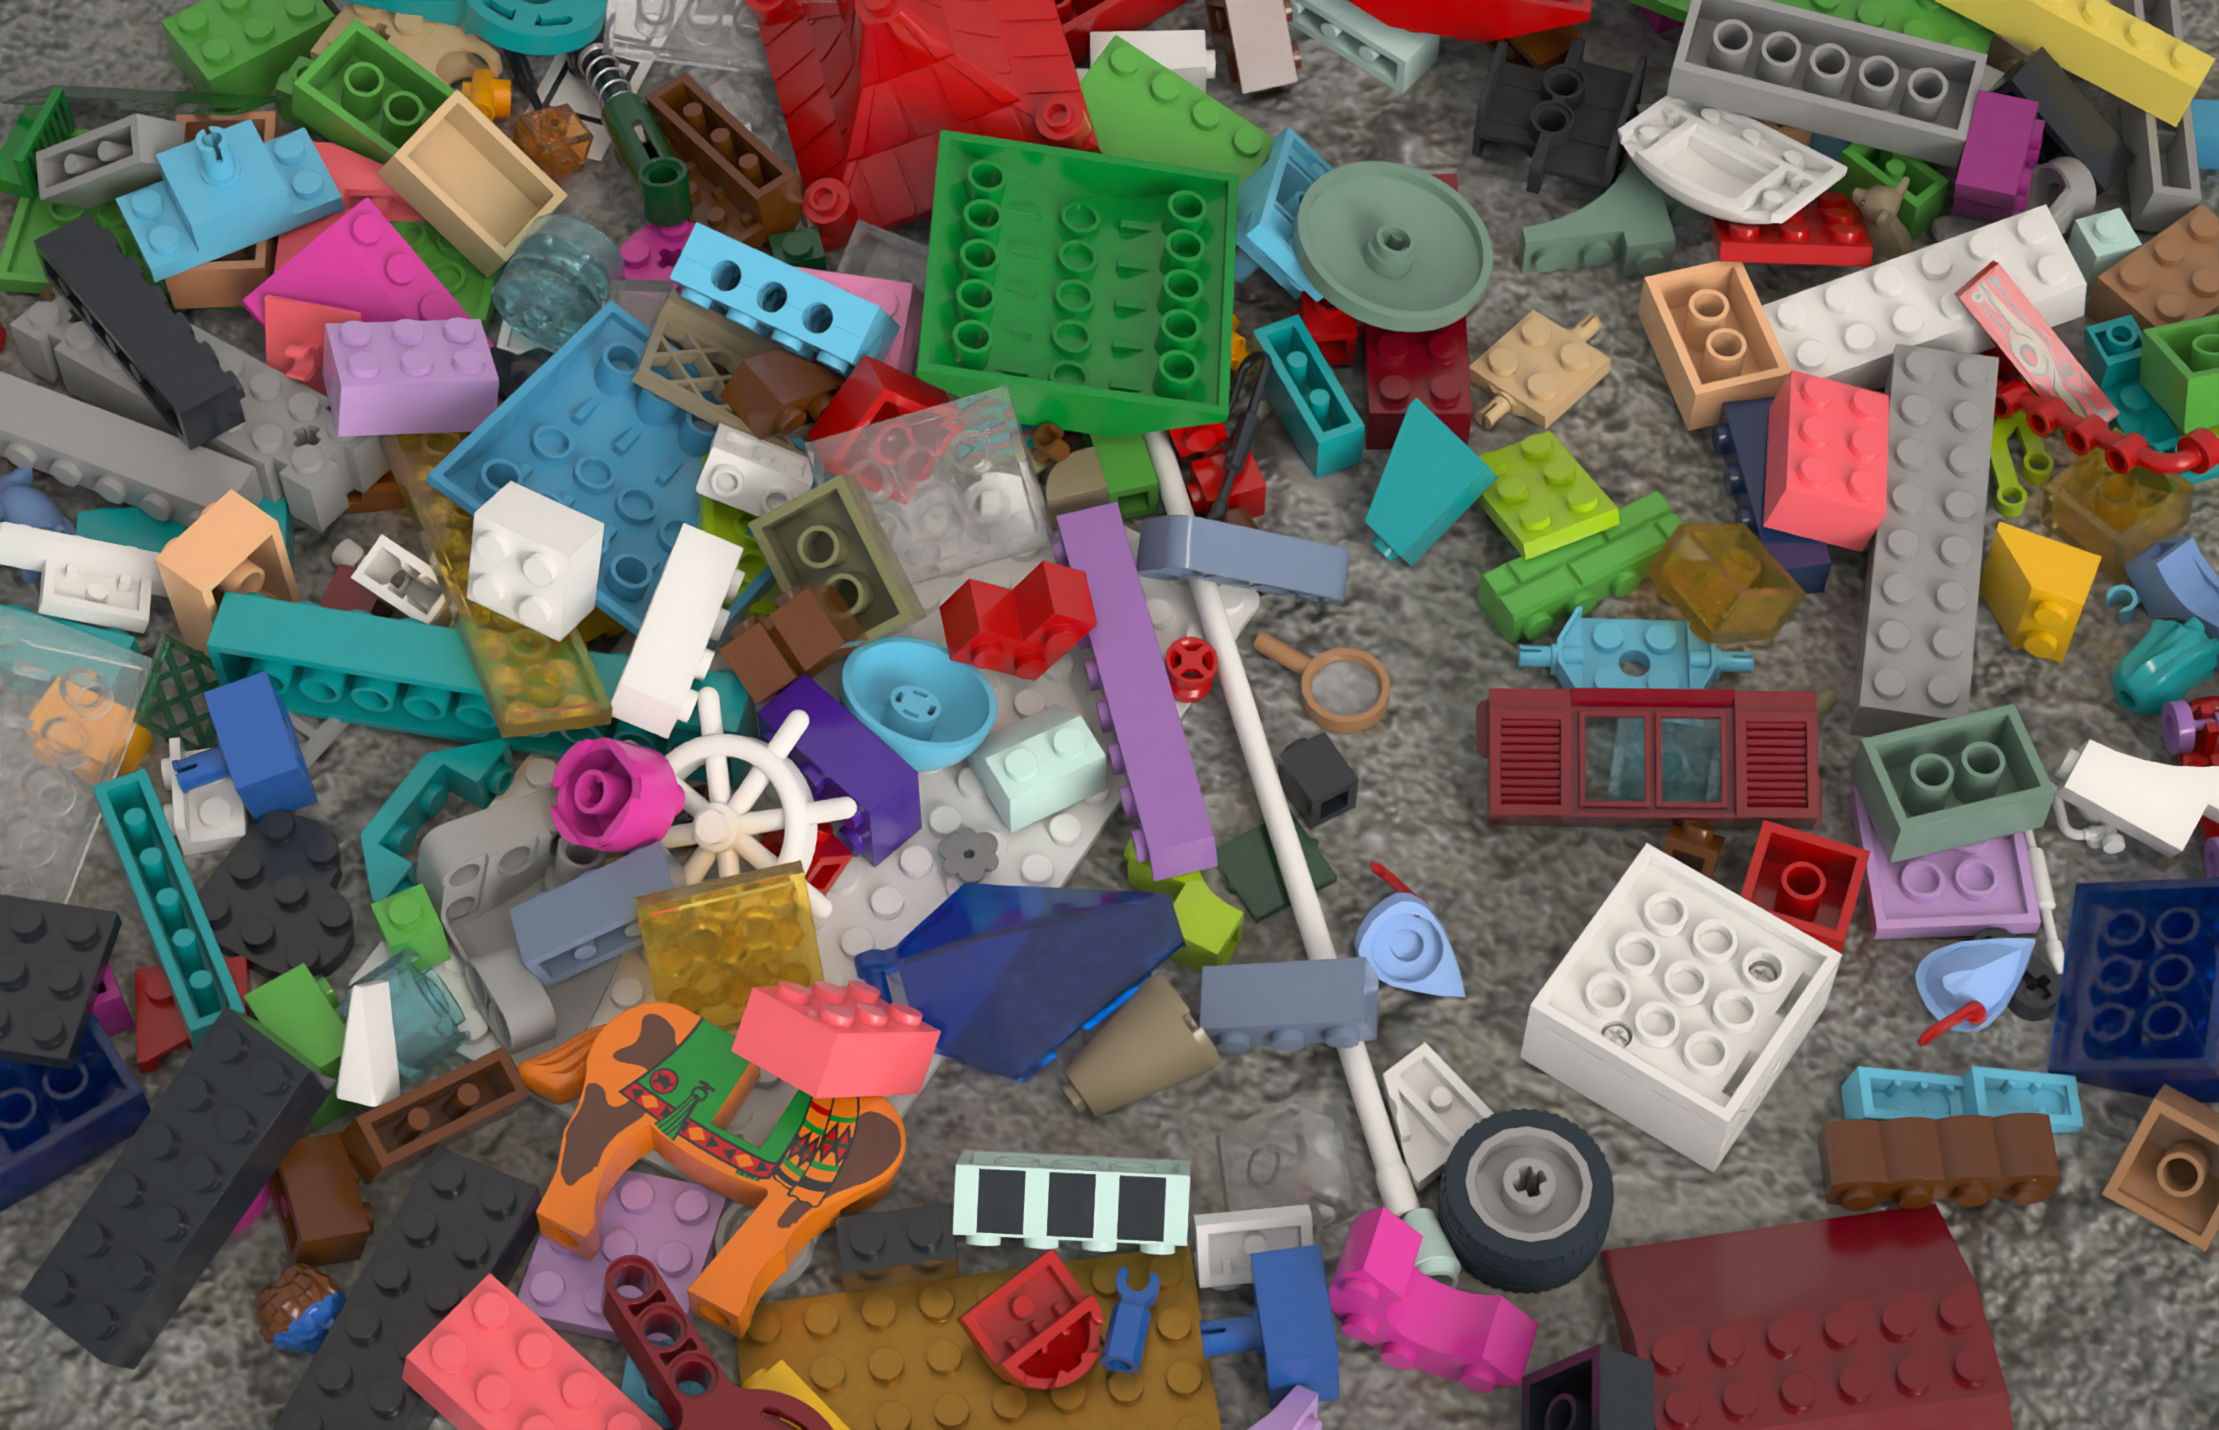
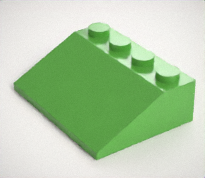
M1117 35L1112 38L1080 82L1102 154L1239 175L1238 190L1241 183L1268 162L1275 138Z

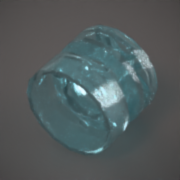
M549 213L539 216L528 227L515 249V255L507 263L503 274L492 288L493 303L500 316L514 330L531 341L549 348L560 349L612 298L624 276L625 262L618 248L610 239L587 222L561 214Z

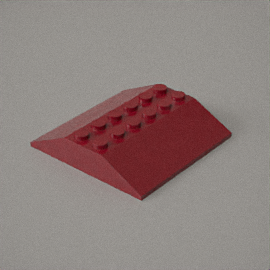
M1936 1203L1924 1208H1899L1601 1251L1600 1257L1622 1350L1627 1354L1654 1363L1655 1430H2013L2008 1392L1976 1282Z

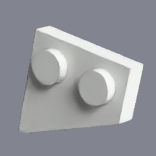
M1426 1042L1383 1073L1382 1087L1405 1165L1408 1168L1414 1189L1418 1193L1443 1173L1446 1161L1460 1137L1468 1129L1472 1128L1476 1122L1479 1123L1481 1119L1488 1118L1494 1113Z

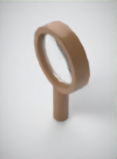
M1262 631L1254 642L1253 649L1302 677L1301 704L1307 716L1319 727L1334 733L1354 734L1371 728L1382 719L1389 705L1390 678L1383 664L1371 654L1356 648H1334L1321 652L1312 659L1265 631Z

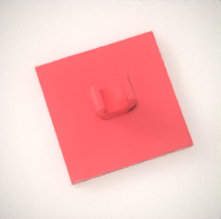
M273 295L265 296L266 364L282 372L287 378L295 379L328 397L322 376L325 323H345L351 320L361 321V312Z

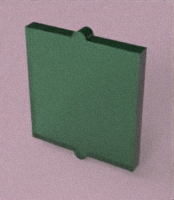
M1290 811L1315 891L1318 892L1337 882V875L1318 850L1319 841L1316 838L1310 839ZM1265 823L1216 848L1217 868L1228 883V893L1231 895L1236 894L1256 924L1291 906Z

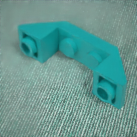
M2132 315L2085 327L2083 334L2091 378L2119 411V414L2108 423L2110 429L2122 436H2126L2131 432L2138 433L2147 441L2149 448L2161 453L2177 452V443L2185 435L2179 436L2163 408L2139 383L2142 332ZM2219 464L2200 475L2189 470L2174 474H2163L2148 471L2139 466L2134 467L2140 480L2173 490L2219 477Z
M499 738L423 755L360 834L373 903L418 885L414 864L402 856L411 849L418 830L430 816H436L442 810L447 801L449 791L484 810L496 795L501 796L508 790L513 782L516 771L508 742Z

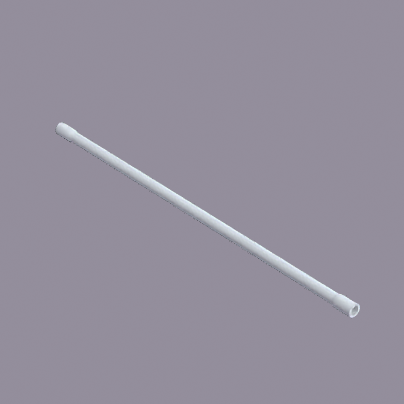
M1168 430L1143 433L1159 482V490L1167 515L1195 516ZM1189 578L1188 582L1207 642L1217 654L1218 664L1216 670L1308 959H1337L1217 583ZM1359 1041V1045L1356 1047L1337 1048L1376 1170L1375 1180L1383 1205L1402 1220L1406 1213L1420 1208L1408 1168L1402 1161L1364 1041Z

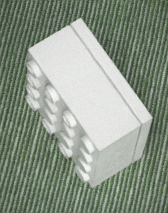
M1646 843L1531 1003L1520 1058L1714 1173L1825 1009L1842 954Z

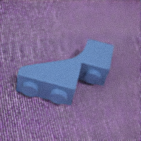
M2193 536L2158 538L2123 564L2149 618H2173L2175 621L2185 620L2187 622L2191 617H2196L2204 625L2206 636L2209 639L2216 638L2219 641V576L2203 557ZM2219 654L2217 655L2218 666L2213 671H2219Z

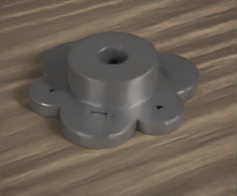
M964 827L957 832V837H945L938 844V854L944 860L942 864L943 872L951 877L958 875L965 884L974 885L981 882L985 876V871L992 872L999 865L998 857L995 854L998 849V841L991 833L980 832L976 834L972 828Z

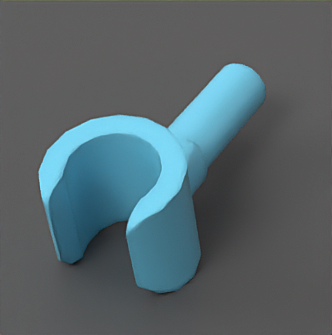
M2123 584L2115 585L2107 592L2104 609L2110 608L2114 603L2126 604L2127 607H2124L2119 612L2117 621L2127 624L2134 618L2137 604L2141 600L2135 588Z

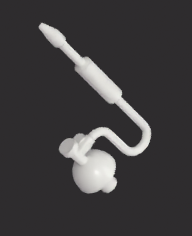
M2051 782L2054 790L2056 791L2058 786ZM2056 795L2054 796L2052 803L2057 824L2061 833L2066 837L2074 840H2085L2087 845L2094 849L2103 847L2104 851L2109 854L2121 852L2125 848L2124 838L2118 834L2115 827L2078 808L2081 816L2092 825L2088 828H2083V830L2072 828L2068 823L2063 799ZM2032 829L2024 831L2038 909L2039 913H2041L2047 939L2045 948L2055 973L2061 974L2063 973L2064 951L2062 942L2058 940L2052 910H2054L2056 904L2044 852L2036 846Z

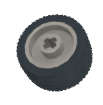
M1522 1108L1521 1110L1511 1109L1510 1111L1504 1110L1498 1114L1494 1113L1488 1118L1481 1119L1479 1123L1476 1122L1472 1128L1468 1129L1460 1137L1443 1169L1438 1197L1440 1226L1464 1270L1467 1273H1471L1475 1279L1481 1280L1483 1284L1491 1285L1495 1289H1502L1504 1292L1538 1294L1542 1291L1548 1292L1554 1288L1558 1289L1562 1285L1570 1283L1572 1279L1575 1280L1590 1266L1605 1241L1614 1205L1613 1181L1610 1166L1606 1162L1604 1153L1601 1152L1599 1145L1595 1144L1594 1139L1588 1136L1584 1129H1580L1576 1123H1571L1565 1117L1562 1118L1558 1114L1548 1113L1549 1111L1527 1110V1108Z

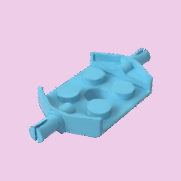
M1577 606L1558 636L1556 644L1551 643V646L1519 644L1518 650L1519 667H1550V675H1556L1563 689H1709L1713 680H1719L1721 672L1752 674L1754 664L1753 651H1721V648H1716V642L1693 609H1688L1685 621L1582 618L1583 608L1582 606ZM1625 662H1637L1645 667L1647 673L1638 677L1629 676L1621 670L1620 665Z

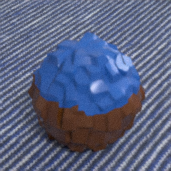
M296 1263L281 1273V1276L274 1282V1287L268 1284L255 1296L256 1315L261 1327L259 1333L264 1337L263 1339L266 1343L274 1344L279 1350L292 1349L295 1353L309 1352L314 1354L320 1348L346 1303L345 1292L338 1287L337 1280L335 1278L331 1279L330 1275L321 1273L320 1270H316L306 1263Z

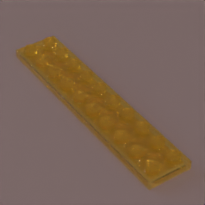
M472 432L379 435L383 451L502 738L611 724L613 707L577 626L559 642L467 599L474 516L425 480L427 475Z

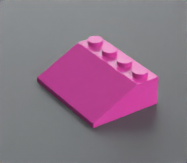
M368 197L327 228L240 302L264 331V297L267 295L361 312L362 322H393L401 319L416 321L449 320L455 317L471 319ZM486 336L489 348L495 347ZM406 434L383 435L386 449L391 448Z

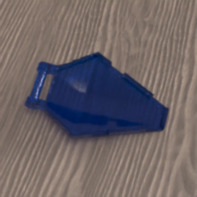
M964 883L897 945L885 950L870 949L861 952L855 956L853 962L857 977L864 980L866 984L881 991L879 998L889 1004L893 1003L886 975L900 972L909 1006L923 1014L921 1021L941 1031L934 1054L959 1059L964 1064L980 1067L982 1070L1025 1083L1058 1056L1056 1049L1080 1029L1090 1030L1127 1000L1147 978L1152 976L1151 972L1181 947L1187 946L1169 893Z

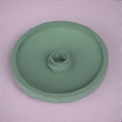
M1361 161L1342 165L1328 171L1308 188L1294 219L1292 233L1294 251L1303 273L1313 287L1327 301L1344 313L1359 321L1383 329L1423 332L1442 328L1458 321L1478 303L1492 272L1493 249L1491 240L1483 221L1475 209L1448 184L1424 171L1403 164L1385 161Z

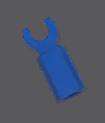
M1122 1267L1117 1273L1115 1288L1119 1303L1114 1304L1111 1311L1100 1362L1107 1370L1133 1375L1138 1373L1151 1320V1313L1147 1309L1152 1307L1158 1299L1160 1280L1157 1273H1151L1148 1287L1142 1291H1133L1128 1287L1129 1268Z

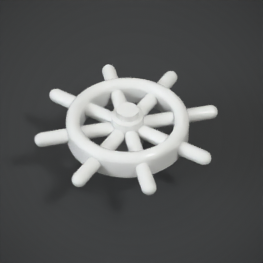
M704 687L699 691L697 699L702 736L679 745L664 756L674 770L677 784L685 792L683 809L694 817L692 823L671 826L660 842L667 850L699 844L682 869L697 920L725 923L730 965L737 971H743L751 964L748 920L771 912L790 896L817 918L823 919L831 914L833 910L831 901L808 883L804 877L815 852L817 824L848 819L856 813L857 805L850 797H839L814 802L806 779L793 761L787 757L808 727L809 716L805 711L799 709L792 711L769 744L752 737L724 734L719 694L712 687ZM625 740V741H624V742H628V743H632V744L638 745L636 742H634V741H632V740ZM736 757L754 766L731 797L727 758ZM704 764L706 767L710 802L684 782L692 772ZM771 781L780 797L782 807L753 812L751 808ZM785 829L783 846L779 857H776L760 844L764 838L763 833ZM608 852L606 854V859L623 857L622 855ZM739 855L766 876L758 886L744 895ZM716 859L722 900L708 897L695 890ZM664 935L644 944L648 946L656 945Z

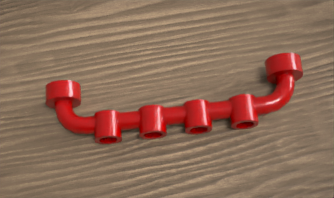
M1997 347L1986 350L1982 354L1984 356L1999 357L1995 416L2005 420L2021 411L2026 414V422L2030 430L2036 436L2042 438L2057 429L2064 431L2068 447L2079 456H2084L2097 447L2105 450L2106 463L2117 474H2125L2134 467L2139 466L2155 473L2174 474L2189 470L2200 475L2219 464V439L2206 428H2196L2182 437L2177 443V452L2161 453L2149 448L2147 441L2138 433L2131 432L2126 436H2122L2109 430L2105 420L2096 414L2083 418L2070 412L2067 404L2057 396L2044 400L2031 394L2029 387L2022 380L2015 379L2020 375Z

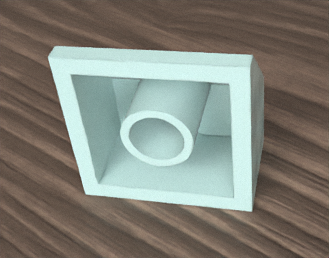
M1054 704L988 734L983 743L966 758L1010 833L1106 790V754L1082 716L1058 704Z

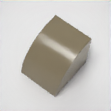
M1095 446L1070 453L1065 460L1058 462L1051 470L1046 483V525L1048 530L1058 528L1056 519L1058 515L1108 504V485Z

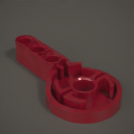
M624 1255L615 1259L609 1265L605 1274L601 1297L602 1313L676 1430H798L789 1423L780 1420L779 1417L794 1423L802 1430H833L830 1424L816 1410L797 1398L772 1390L744 1389L731 1383L656 1267L648 1259L639 1255ZM621 1286H634L641 1290L643 1295L637 1298H627L620 1295L616 1289ZM653 1333H663L672 1338L674 1343L668 1346H657L646 1337ZM684 1381H694L699 1383L705 1389V1392L698 1395H689L681 1391L677 1385Z

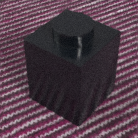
M1325 732L1310 739H1298L1289 744L1279 754L1277 773L1283 792L1310 830L1356 807L1359 779Z

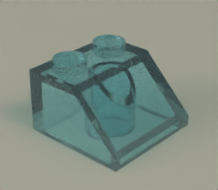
M1616 718L1606 801H1644V718ZM1661 719L1662 802L1717 801L1721 774L1720 719Z

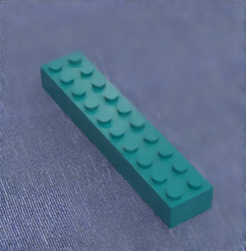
M225 591L206 644L220 687L267 671L288 712L297 715L321 719L335 718L345 723L472 744L501 738L509 743L511 750L562 758L574 744L585 739L595 740L603 737L620 741L632 740L640 746L652 748L665 756L679 745L702 736L698 701H696L687 723L677 719L668 739L606 714L629 657V654L621 652L605 654L583 650L572 644L556 646L532 642L518 635L501 637L478 633L468 627H455L452 629L428 625L414 618L391 619L374 616L364 610L343 611L324 608L310 601L294 603L270 599L263 594L255 592L239 594ZM708 670L703 682L696 679L693 680L690 689L699 692L704 687H712L718 692L724 734L758 739L755 702L734 671L719 670L715 672ZM736 757L727 758L730 787L739 788L748 775L751 763ZM705 764L692 772L686 779L707 783Z

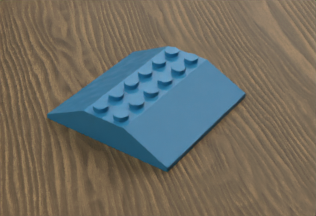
M610 300L427 475L425 481L472 516L507 483L513 481L604 523L595 606L637 636L683 523L698 529V513L701 505L698 507L699 493L696 491V485L701 475L703 455L709 453L717 427L632 382L651 329ZM668 342L673 351H679V349ZM694 364L683 365L690 378L702 377ZM665 366L650 367V370L668 380H674ZM711 391L700 392L707 401L720 405ZM799 437L791 439L798 450L814 457L815 451L812 446ZM823 468L816 480L813 479L811 489L836 477L837 474ZM749 528L745 534L754 538ZM769 565L762 570L726 609L730 611V615L720 639L717 642L709 638L706 646L707 649L714 651L731 638L729 632L743 622L750 607L755 602H759L777 582Z

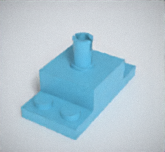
M251 119L225 129L218 126H210L211 134L206 135L205 130L202 129L196 135L195 140L155 155L163 181L116 198L119 211L154 282L345 210L342 196L305 127L263 143Z
M1289 126L1275 137L1268 162L1240 184L1236 244L1239 247L1236 248L1234 281L1244 283L1251 274L1262 267L1295 299L1301 296V291H1306L1318 302L1323 296L1309 282L1296 258L1292 240L1293 224L1308 188L1319 177L1333 168Z

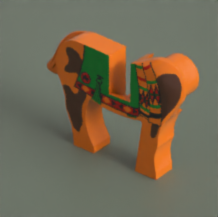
M652 1002L632 1007L617 1015L608 1024L585 1030L547 1052L522 1061L517 1071L529 1091L556 1105H563L580 1098L571 1120L564 1129L557 1171L536 1210L541 1236L592 1261L600 1249L601 1219L612 1188L631 1165L652 1150H656L668 1162L702 1185L732 1200L756 1208L687 1289L691 1314L739 1339L743 1338L750 1327L754 1310L764 1292L774 1281L788 1271L794 1258L807 1243L826 1229L836 1225L835 1218H841L840 1211L853 1212L864 1210L884 1199L893 1186L896 1172L902 1164L906 1151V1134L902 1120L893 1105L883 1096L814 1098L798 1089L761 1149L727 1132V1127L760 1078V1067L731 1051L735 1040L734 1036L692 1011L672 1003Z

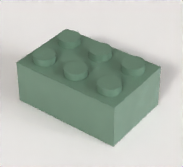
M2014 703L1861 739L1851 771V776L1889 863L2043 827L2056 793Z

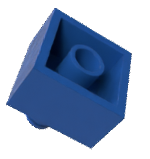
M267 671L203 693L219 739L217 740L218 746L180 760L172 761L173 770L178 773L175 776L183 794L230 777L236 792L257 824L261 823L264 816L271 811L283 810L289 813L319 802L288 709Z
M1321 1245L1250 1254L1254 1303L1251 1315L1209 1321L1199 1320L1204 1359L1210 1358V1356L1256 1350L1257 1356L1262 1355L1270 1408H1276L1297 1384L1318 1393V1402L1339 1399L1338 1348Z

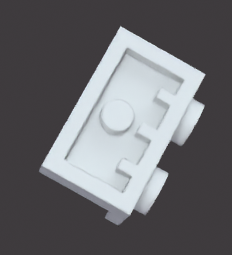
M719 423L711 442L706 463L697 482L696 491L699 494L761 517L809 491L812 487L817 461Z
M181 737L169 738L170 757L161 759V769L165 789L172 790L173 803L164 804V815L173 836L177 835L184 855L234 848L238 841L248 832L247 807L236 792L233 781L230 777L183 794L175 776L178 773L173 770L172 761L180 760L208 749L186 752Z
M1309 1204L1194 1215L1196 1252H1194V1266L1200 1288L1211 1287L1216 1290L1227 1291L1236 1289L1242 1284L1252 1283L1250 1258L1252 1253L1313 1245L1312 1213Z

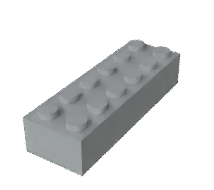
M1691 0L1672 66L1667 96L1956 168L1967 138L1988 55L1770 0Z

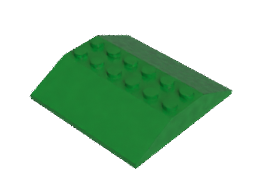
M941 129L938 143L916 377L1012 423L1041 426L1051 422L1062 430L1120 437L1226 422L1229 413L1239 175Z

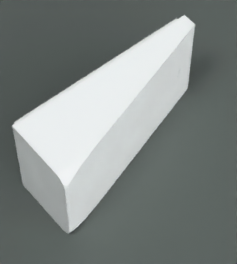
M377 980L352 987L336 1089L338 1099L376 1107L400 1096L389 981Z

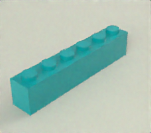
M144 768L92 786L105 830L193 1050H195L225 1006L246 1015V1011L150 778Z

